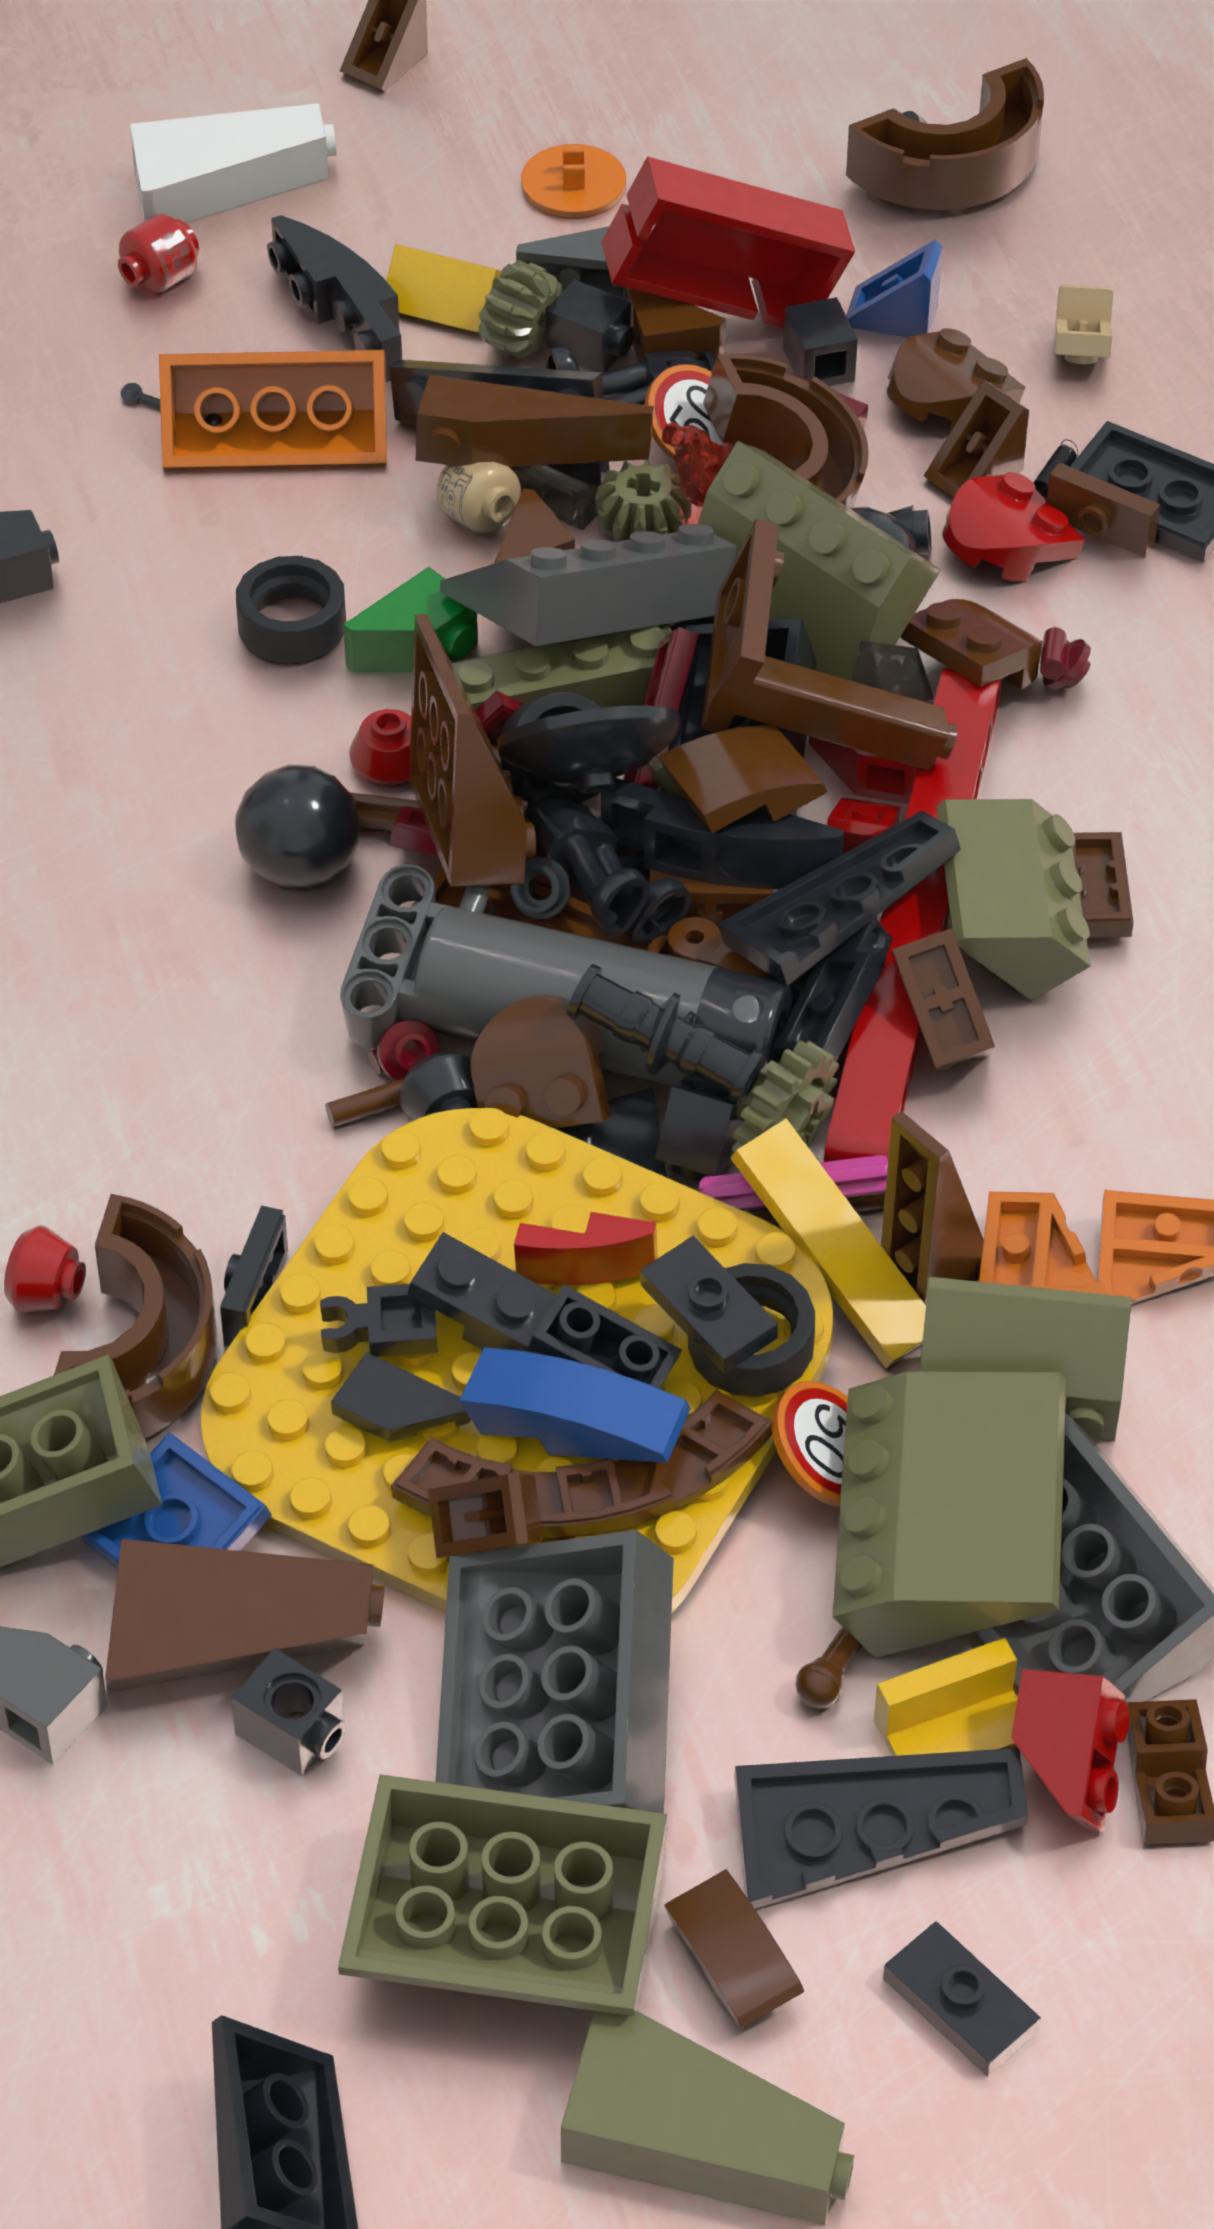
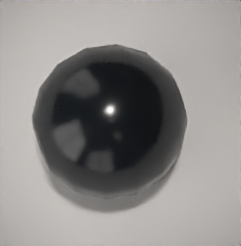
M289 764L266 772L245 792L235 816L236 837L242 858L260 878L282 889L308 890L330 882L349 865L360 842V822L354 797L335 776L315 766Z

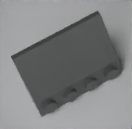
M685 524L679 527V532L664 535L647 531L635 532L630 535V540L620 542L590 539L583 541L581 548L569 550L553 547L535 548L531 551V556L507 559L441 580L440 592L534 646H541L715 616L717 592L736 558L737 545L715 535L713 528L702 524Z
M1065 1412L1059 1610L984 1629L976 1633L985 1644L1006 1638L1017 1658L1014 1682L1018 1687H1020L1022 1669L1104 1676L1125 1695L1124 1700L1126 1702H1146L1196 1674L1214 1658V1587L1092 1438Z
M637 1530L449 1556L435 1782L664 1813L674 1558Z

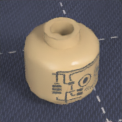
M478 462L458 467L446 465L441 471L437 484V500L441 510L455 522L473 532L482 534L498 531L511 520L521 495V485L516 473L508 466L496 462Z

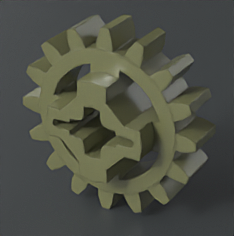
M799 1041L793 1052L789 1049L783 1052L779 1064L773 1060L766 1064L760 1070L758 1080L750 1093L739 1105L737 1118L743 1121V1123L733 1134V1138L738 1141L732 1148V1153L734 1154L737 1149L786 1118L807 1147H809L813 1136L823 1120L830 1115L833 1107L834 1098L829 1096L828 1093L837 1083V1079L832 1077L839 1068V1064L834 1061L835 1056L810 1041L807 1044Z

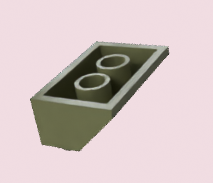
M1032 799L944 800L936 805L938 820L955 829L961 848L958 853L944 863L952 930L959 948L1031 1001L1089 968L1091 963L1087 939L1090 936V931L1082 912L1080 899L1082 881L1076 871L1073 854L1075 836L1067 821L1058 814L1052 815Z
M929 1277L920 1371L1060 1372L1066 1379L1065 1412L1092 1440L1115 1441L1122 1400L1132 1297Z
M109 1355L0 1396V1567L162 1505L150 1450Z

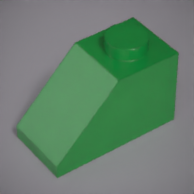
M427 567L343 624L346 667L353 672H413L415 615L427 614L450 661L463 657L478 643L477 613L441 593L440 581L445 578L430 567Z

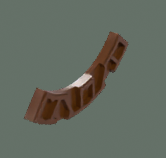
M715 1390L700 1408L686 1418L667 1463L618 1460L614 1462L613 1459H602L585 1464L556 1467V1472L513 1470L512 1464L479 1458L454 1449L431 1437L391 1485L392 1498L431 1517L428 1489L505 1474L535 1475L543 1538H567L600 1534L631 1527L657 1518L701 1497L729 1478L754 1456L772 1436L771 1427L773 1422L722 1392Z

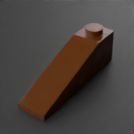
M429 375L417 412L415 461L457 467L478 462H496L513 467L646 460L647 458L649 460L654 406Z
M900 1111L891 1120L881 1246L926 1305L929 1277L967 1281L979 1280L984 1239L950 1151L904 1112Z

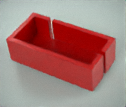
M648 156L626 195L629 205L621 204L601 241L612 284L754 321L759 312L749 278H752V285L763 323L783 329L785 307L828 299L855 254V248L843 210Z

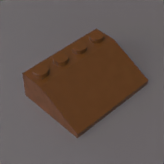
M427 614L415 615L409 783L426 826L430 829L432 841L450 886L524 883L525 862L535 858L536 837L534 825L532 822L525 823L521 796H513L510 771L502 770L497 745L490 744L483 725Z

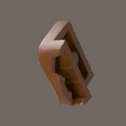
M944 328L938 332L913 335L907 338L899 347L887 378L890 380L887 395L901 410L920 421H924L929 413L951 420V430L983 380L988 381L1019 403L1026 388L1008 373V368L1003 363L988 358L971 344V339L966 334L951 328Z
M949 599L931 604L928 608L913 615L901 635V639L980 687L1004 678L1023 689L1032 684L1038 676L1043 641L988 608L969 600Z
M553 995L526 997L503 1009L484 1027L472 1051L471 1076L478 1108H496L505 1114L517 1118L522 1115L551 1128L603 1122L609 1118L611 1113L599 1059V1053L607 1049L598 1025L581 1015L575 1019L566 1015L568 1007L565 1004L566 999Z

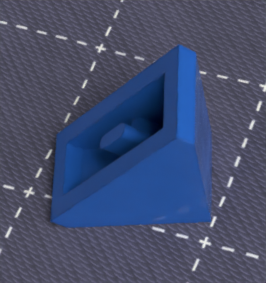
M935 239L857 285L846 314L851 327L906 338L929 333L938 307L943 246Z

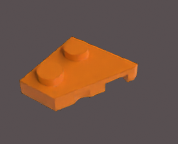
M1104 1190L1097 1282H1102L1106 1295L1132 1297L1131 1304L1214 1276L1213 1199Z
M989 1191L979 1282L1106 1294L1102 1282L1096 1281L1086 1262L1085 1250L1076 1233L1068 1229L1066 1215L1054 1193Z

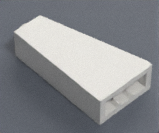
M319 103L130 124L133 163L143 221L154 215L165 214L187 223L328 179L327 157L336 156L333 124H323Z

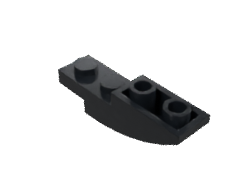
M282 215L271 218L273 241L267 244L268 257L274 271L277 274L283 273L289 281L295 302L299 306L305 305L317 324L334 319L338 329L341 332L347 331L351 336L356 350H384L386 382L391 381L389 366L402 359L399 304L396 292L367 261L331 236Z
M614 778V788L601 791L600 818L619 838V845L644 852L643 868L705 883L779 890L843 854L844 830L788 814L773 822L764 809L759 807L720 830L711 833L688 802L682 797L619 778Z
M442 1232L411 1280L407 1293L409 1296L465 1326L462 1339L482 1350L486 1347L525 1351L563 1358L605 1369L659 1389L682 1352V1349L565 1284L558 1295L444 1232Z

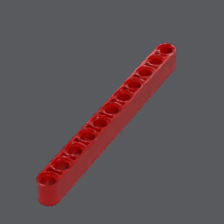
M942 669L933 705L943 707L947 722L957 725V738L953 751L947 760L937 757L930 770L917 769L905 819L921 810L938 819L936 805L944 800L977 799L996 720L1002 678L980 687L952 669ZM944 864L882 911L880 924L888 934H891L893 939L887 953L885 965L853 1028L828 1130L823 1162L884 1155L888 1159L891 1120L893 1116L905 1110L922 1037L893 957L892 949L947 930L950 908Z

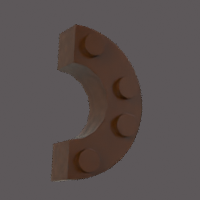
M1027 58L983 74L979 114L967 121L949 125L926 124L910 119L892 108L850 124L848 130L846 176L857 186L865 190L873 199L886 200L912 208L945 210L951 213L964 212L969 207L1010 194L1028 177L1038 158L1044 106V88L1039 73Z
M717 354L703 404L722 443H737V441H740L749 446L765 450L780 460L785 466L846 507L854 508L867 469L869 451L867 438L861 422L847 402L815 376L808 383L787 373V363L755 355Z
M110 1194L95 1242L101 1293L126 1301L140 1314L134 1325L112 1343L88 1351H61L54 1375L109 1355L117 1370L143 1436L147 1438L167 1427L181 1416L201 1393L211 1374L217 1352V1327L211 1274L202 1250H197L183 1234V1226L171 1216L142 1201Z

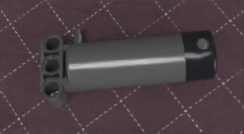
M411 864L393 867L380 880L341 986L340 1000L349 1037L356 1044L364 1048L376 1049L383 1032L392 1024L403 1020L418 1021L428 1026L431 1030L477 1040L484 1027L493 1017L506 1007L526 997L553 995L566 999L565 1004L568 1005L581 978L590 965L595 964L602 968V976L633 992L637 990L651 997L659 1006H662L674 992L681 995L678 1016L683 1018L692 1011L696 1014L693 1024L704 1025L716 1031L718 1037L750 1054L755 1049L764 1053L760 1068L748 1089L749 1093L758 1080L760 1070L772 1060L777 1064L780 1063L774 1055L773 1048L791 1014L792 1001L790 986H786L779 980L484 914L483 912L489 898L488 890L490 885L467 886L459 908L437 903L435 886L431 875L424 868ZM408 901L419 902L411 907H400L402 903ZM388 953L401 954L397 958L390 960L380 958ZM370 1005L382 1006L378 1011L371 1013L361 1012L363 1008ZM598 1025L607 1049L599 1053L602 1070L671 1086L686 1076V1074L680 1072L670 1062L659 1073L652 1075L646 1071L648 1050L643 1052L640 1050V1046L626 1043L614 1037L612 1031Z

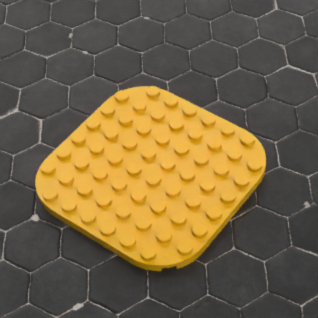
M465 1108L438 1112L401 1126L389 1133L366 1153L254 1310L248 1327L245 1326L244 1329L240 1330L225 1351L210 1376L202 1400L201 1433L207 1459L212 1465L268 1507L272 1516L263 1526L333 1560L373 1564V1579L446 1613L449 1557L436 1558L432 1519L430 1516L422 1514L393 1499L391 1485L431 1437L470 1455L500 1463L512 1464L513 1470L528 1472H556V1467L585 1464L604 1458L548 1455L539 1438L483 1435L479 1433L472 1420L470 1423L456 1426L454 1421L416 1430L417 1436L388 1442L333 1415L331 1400L366 1352L370 1353L369 1341L358 1342L355 1347L342 1353L323 1351L321 1329H335L343 1326L345 1323L342 1321L322 1322L320 1300L330 1296H343L349 1298L355 1304L367 1303V1287L410 1284L442 1232L516 1272L514 1241L520 1223L585 1233L591 1212L656 1222L658 1258L691 1236H694L724 1268L743 1263L770 1265L791 1274L808 1291L815 1309V1341L813 1359L801 1378L782 1391L760 1397L732 1395L710 1385L695 1369L688 1350L687 1334L644 1290L640 1284V1275L613 1282L566 1286L682 1349L678 1360L660 1389L687 1401L690 1406L687 1418L700 1408L715 1390H718L771 1420L773 1407L784 1391L799 1382H819L825 1371L830 1357L833 1335L831 1296L827 1283L817 1264L783 1230L761 1218L522 1115L517 1118L505 1114L496 1108ZM538 1284L558 1295L563 1285ZM764 1306L761 1307L778 1323V1339L754 1355L777 1349L787 1342L791 1335L789 1321L782 1314ZM436 1311L438 1353L378 1357L461 1397L482 1349L462 1339L465 1326ZM773 1435L749 1461L725 1481L696 1500L665 1515L631 1527L600 1534L567 1538H543V1543L631 1530L639 1531L674 1558L673 1613L694 1586L777 1451Z

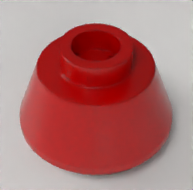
M383 709L368 715L363 720L349 750L350 762L359 775L375 784L383 786H396L409 782L411 716L400 710Z
M39 1225L23 1232L12 1248L4 1277L5 1296L13 1308L20 1313L59 1310L64 1307L68 1299L74 1301L80 1295L85 1282L86 1265L84 1262L79 1261L78 1250L48 1227Z

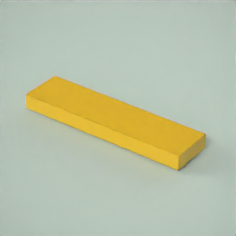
M787 1118L737 1149L730 1159L784 1232L817 1264L827 1283L829 1293L884 1367L887 1369L921 1346L926 1305Z

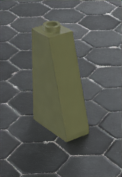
M636 2010L634 2016L594 2011L561 2124V2162L825 2225L831 2199L846 2200L855 2155L842 2152L845 2123Z

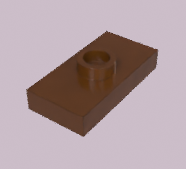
M1058 463L1050 473L1047 502L1053 508L1063 512L1073 528L1146 558L1155 546L1160 504L1062 463Z
M1122 832L1074 833L1075 845L1073 846L1076 871L1082 881L1080 899L1083 917L1090 931L1089 938L1132 937L1134 922Z

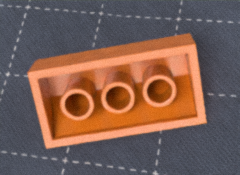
M384 350L159 354L162 468L387 464L386 358ZM211 413H217L222 416L223 422L217 426H210L206 423L205 417Z

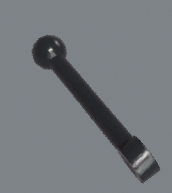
M128 383L121 389V397L125 403H140L160 410V399L143 393L142 388L137 383ZM211 413L205 417V421L210 426H217L223 422V418L217 413Z

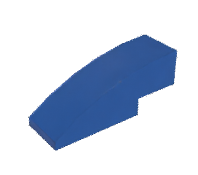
M486 1347L483 1348L459 1400L480 1434L539 1438L548 1455L664 1463L668 1462L690 1411V1406L683 1398L605 1369L536 1353Z

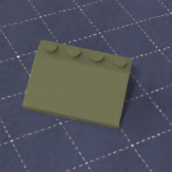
M737 441L707 491L698 524L713 528L715 535L737 545L736 556L756 518L778 524L776 550L784 552V562L776 585L772 587L769 620L802 618L817 662L816 671L870 686L941 570L769 454Z
M906 1371L848 1389L832 1617L874 1658L1059 1610L1066 1379L1060 1372Z
M380 1774L339 1960V1975L634 2016L655 1925L666 1860L667 1814Z

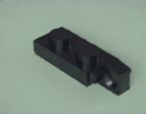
M877 917L873 918L840 944L839 948H836L815 964L773 1048L774 1055L779 1061L786 1049L793 1052L799 1041H803L806 1044L810 1041L835 1056L834 1061L837 1062L885 965L887 953L893 939L891 934H888L877 920Z

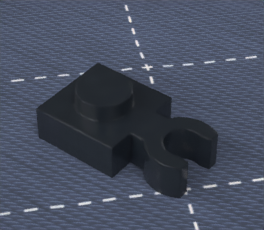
M410 1284L367 1287V1303L355 1304L352 1300L343 1296L326 1297L320 1300L322 1322L342 1321L345 1324L335 1329H321L323 1351L342 1353L355 1347L358 1342L369 1341L370 1354L376 1357L438 1353L436 1310L409 1296L407 1293Z

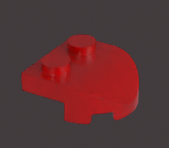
M1012 472L1005 475L976 477L966 481L959 488L952 501L942 531L943 540L949 549L968 565L976 567L980 560L983 559L991 564L1003 567L1002 578L1004 580L1019 582L1028 581L1035 563L1077 559L1086 541L1069 524L1067 516L1060 510L1053 508L1035 490V485L1030 479L1020 473Z

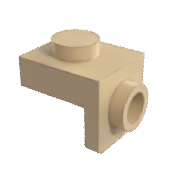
M1068 284L1059 286L1054 333L1055 354L1065 355L1066 361L1077 364H1093L1098 361V357L1110 358L1113 290L1110 287Z

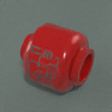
M165 214L154 215L128 230L120 239L119 272L130 286H139L152 294H163L188 279L196 270L197 256L200 250L198 240L193 230L183 220L174 219Z

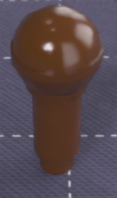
M843 1627L839 1629L823 1655L801 1667L796 1676V1692L800 1700L809 1707L828 1708L837 1703L843 1693L844 1672L862 1646Z

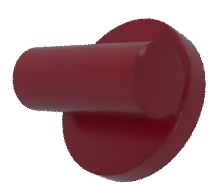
M1052 627L1047 629L1043 636L1040 673L1043 675V684L1052 691L1062 687L1069 689L1077 685L1089 671L1091 663L1088 661L1091 647L1082 639H1077L1070 643L1067 640L1065 631L1061 628Z
M403 1020L392 1024L383 1032L377 1048L369 1051L368 1056L374 1071L378 1075L385 1073L388 1077L397 1081L403 1079L410 1068L418 1061L432 1054L440 1053V1047L436 1035L428 1026L418 1021Z

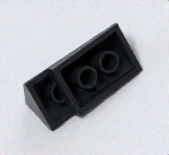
M219 2016L212 2021L221 2229H358L333 2055L229 2017Z

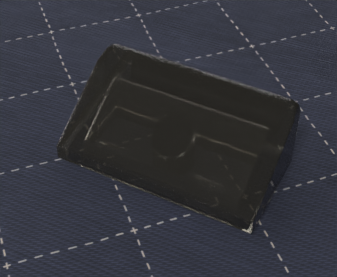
M547 465L509 467L516 473L519 479L521 493L523 488L535 490L560 521L583 531L598 516V513L595 512L596 494L587 484Z
M861 640L858 646L853 682L934 704L935 699L918 648Z

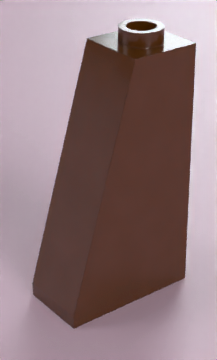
M121 1539L105 1675L106 1689L121 1691L260 1665L274 1648L293 1659L363 1646L367 1626L381 1627L385 1585L372 1584L373 1564Z

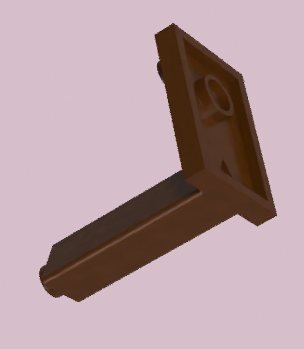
M756 518L717 592L701 729L715 733L725 731L736 715L925 770H930L937 757L947 760L955 746L958 728L956 724L947 722L943 707L765 656L772 587L776 585L784 562V552L776 550L779 525Z

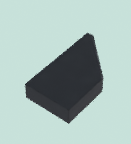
M368 1352L364 1354L331 1400L333 1415L388 1442L417 1436L416 1430L454 1421L456 1426H460L471 1421L459 1401L461 1397Z

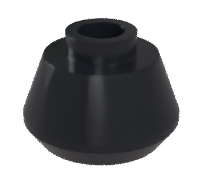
M440 1052L427 1056L413 1065L405 1075L399 1091V1103L404 1112L416 1120L427 1115L453 1109L478 1108L471 1076V1058L453 1052Z

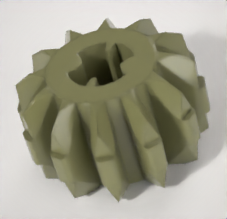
M518 260L514 264L506 265L502 269L500 277L493 280L489 294L484 296L486 299L484 308L479 313L481 320L479 335L485 338L486 343L494 346L495 350L507 356L514 355L524 359L529 354L533 355L536 353L541 342L546 340V310L562 294V284L557 282L555 276L547 273L546 269L533 263L527 264Z
M647 458L643 465L634 466L624 461L620 471H606L605 479L602 485L598 486V493L595 495V512L598 513V524L601 528L602 536L613 537L615 542L630 540V535L635 532L647 531L662 535L679 532V527L688 524V520L691 518L692 500L689 499L685 476L673 474L670 464L653 467Z

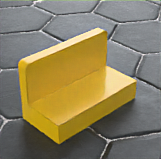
M395 244L386 281L398 295L399 313L479 333V325L481 323L479 313L484 308L486 302L484 296L489 294L493 280L499 278L502 271Z
M1006 1638L877 1683L873 1721L892 1756L1018 1748L1011 1739L1018 1699L1013 1690L1017 1658Z

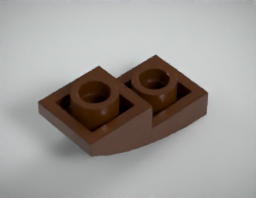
M1197 1699L1127 1702L1130 1715L1128 1729L1130 1759L1144 1845L1214 1841V1803L1206 1772L1208 1748Z
M727 1869L664 1904L672 1925L702 1965L710 1986L740 2028L745 2027L805 1992L801 1981L776 1940Z

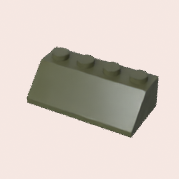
M668 623L541 646H529L451 663L475 710L496 690L523 704L551 692H575L593 700L600 708L643 705L659 642L668 636L672 630Z

